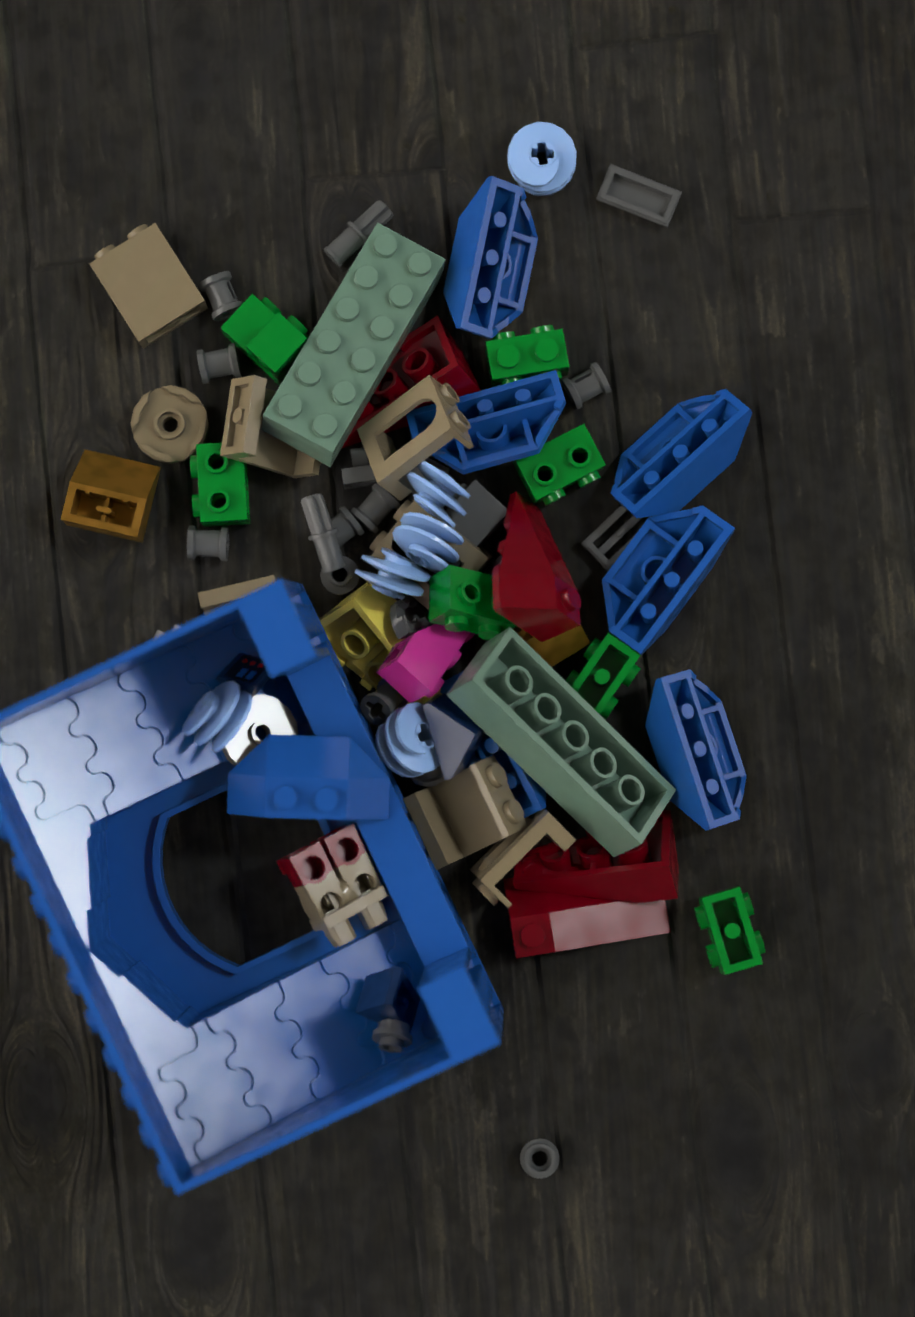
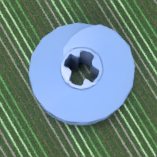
M535 122L524 126L514 134L508 147V169L514 180L526 192L535 196L552 195L562 190L572 179L576 168L577 151L572 138L563 128L548 122ZM537 153H545L547 164H539Z
M423 461L417 465V468L425 479L413 472L406 474L407 480L417 492V494L413 495L414 500L432 517H436L454 528L456 524L443 507L446 505L462 516H465V510L455 499L454 495L459 494L469 499L470 494L443 470H439L428 462Z
M408 512L403 514L400 520L401 525L395 527L392 535L394 541L411 561L434 573H438L449 566L445 561L457 563L460 556L446 542L462 545L464 539L458 532L445 523L421 513Z
M381 548V552L385 555L384 560L362 555L361 559L379 572L375 574L356 569L355 574L369 582L373 589L386 596L401 600L405 598L404 594L422 596L424 590L414 580L428 582L431 577L422 567L388 548Z
M227 681L217 686L198 701L183 724L182 732L189 736L197 731L194 742L200 746L216 735L212 750L214 752L222 750L235 737L244 724L253 702L251 694L247 691H241L240 685L235 681Z
M419 702L409 703L393 710L386 723L378 727L375 735L376 748L382 761L391 771L401 777L415 778L434 771L440 765L422 706L423 704Z

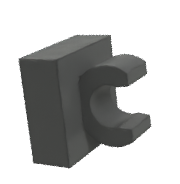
M364 447L350 449L353 467L341 469L345 490L372 486L374 483H377L372 468L368 463Z

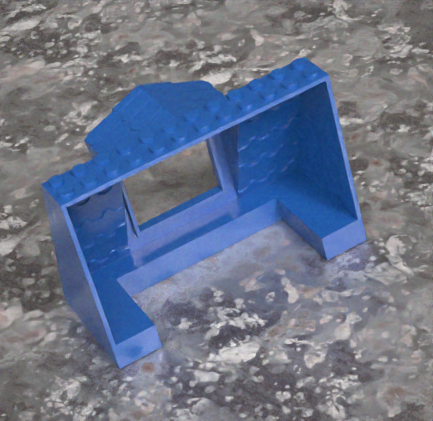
M285 579L274 581L0 712V837L4 842H10L16 854L12 858L14 868L21 880H28L34 892L30 896L32 906L40 919L46 918L52 933L48 934L50 944L58 957L64 956L70 969L66 973L68 982L76 995L82 994L88 1007L84 1011L88 1025L94 1034L100 1032L106 1048L103 1049L105 1061L112 1072L118 1070L125 1085L121 1087L123 1099L131 1111L136 1109L143 1123L139 1126L141 1137L149 1149L154 1147L161 1161L157 1164L159 1175L166 1187H173L176 1195L501 1043L504 1008L443 879L428 854L405 805L399 786L391 770L382 761L378 753L373 731L361 711L355 693L303 584ZM241 652L262 658L271 678L257 694H265L277 698L286 705L297 722L298 735L351 737L380 769L390 778L389 819H317L324 835L339 826L354 823L378 875L380 886L383 885L388 894L387 897L381 900L388 920L372 929L365 930L358 915L355 914L348 918L357 937L343 946L333 947L323 930H312L239 965L223 958L206 947L189 931L180 919L168 894L164 878L163 844L171 816L228 790V773L235 766L226 759L222 750L218 752L212 750L216 735L200 746L194 742L197 731L187 736L182 732V728L198 701L207 692L221 685L216 680L217 676ZM257 727L255 731L256 736L260 740H264L266 737L264 729ZM392 967L404 969L420 998L410 1033L413 1036L412 1044L397 1053L381 1050L379 1044L372 1040L373 1030L377 1029L378 1023L355 1013L366 976Z

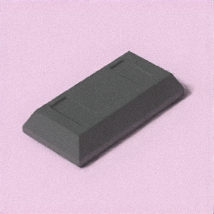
M610 163L596 200L668 228L682 192Z

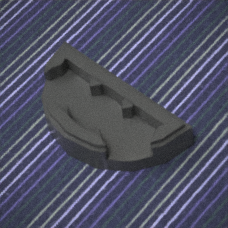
M406 595L404 599H399L390 607L391 624L398 640L407 638L420 630L434 625V623L429 622V610L424 612L418 606V601L412 596Z

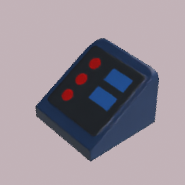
M240 652L217 676L216 680L221 684L227 681H235L240 685L241 691H247L253 698L270 680L271 676L262 658Z

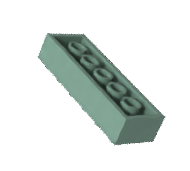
M377 222L263 413L262 430L331 467L440 281L446 259Z
M511 627L482 645L447 693V696L613 857L643 843L676 791L646 759Z

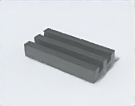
M622 505L581 543L583 548L588 550L592 557L607 572L633 537L609 560L604 554L642 519L632 516L598 549L593 543L628 511Z

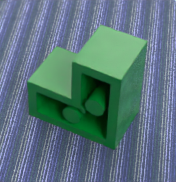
M251 294L220 328L227 339L235 343L238 349L280 386L308 340L309 336L306 334L308 330L294 316L290 315L286 319L281 314L282 312L268 298L264 297L260 301Z

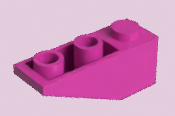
M438 624L429 626L395 644L376 673L409 703H413L424 696L431 698L444 684V680L441 678L444 672L452 668L460 659L462 653L459 649L462 644L468 642L475 633L467 631L452 632Z

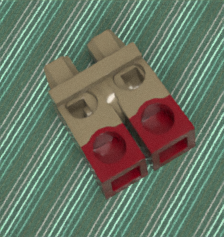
M354 823L339 826L310 842V844L304 845L276 861L282 874H287L294 886L304 911L311 919L309 922L313 930H323L333 947L343 946L357 937L348 918L355 914L358 915L365 930L372 929L388 920L381 901L388 894L384 886H380L378 875Z

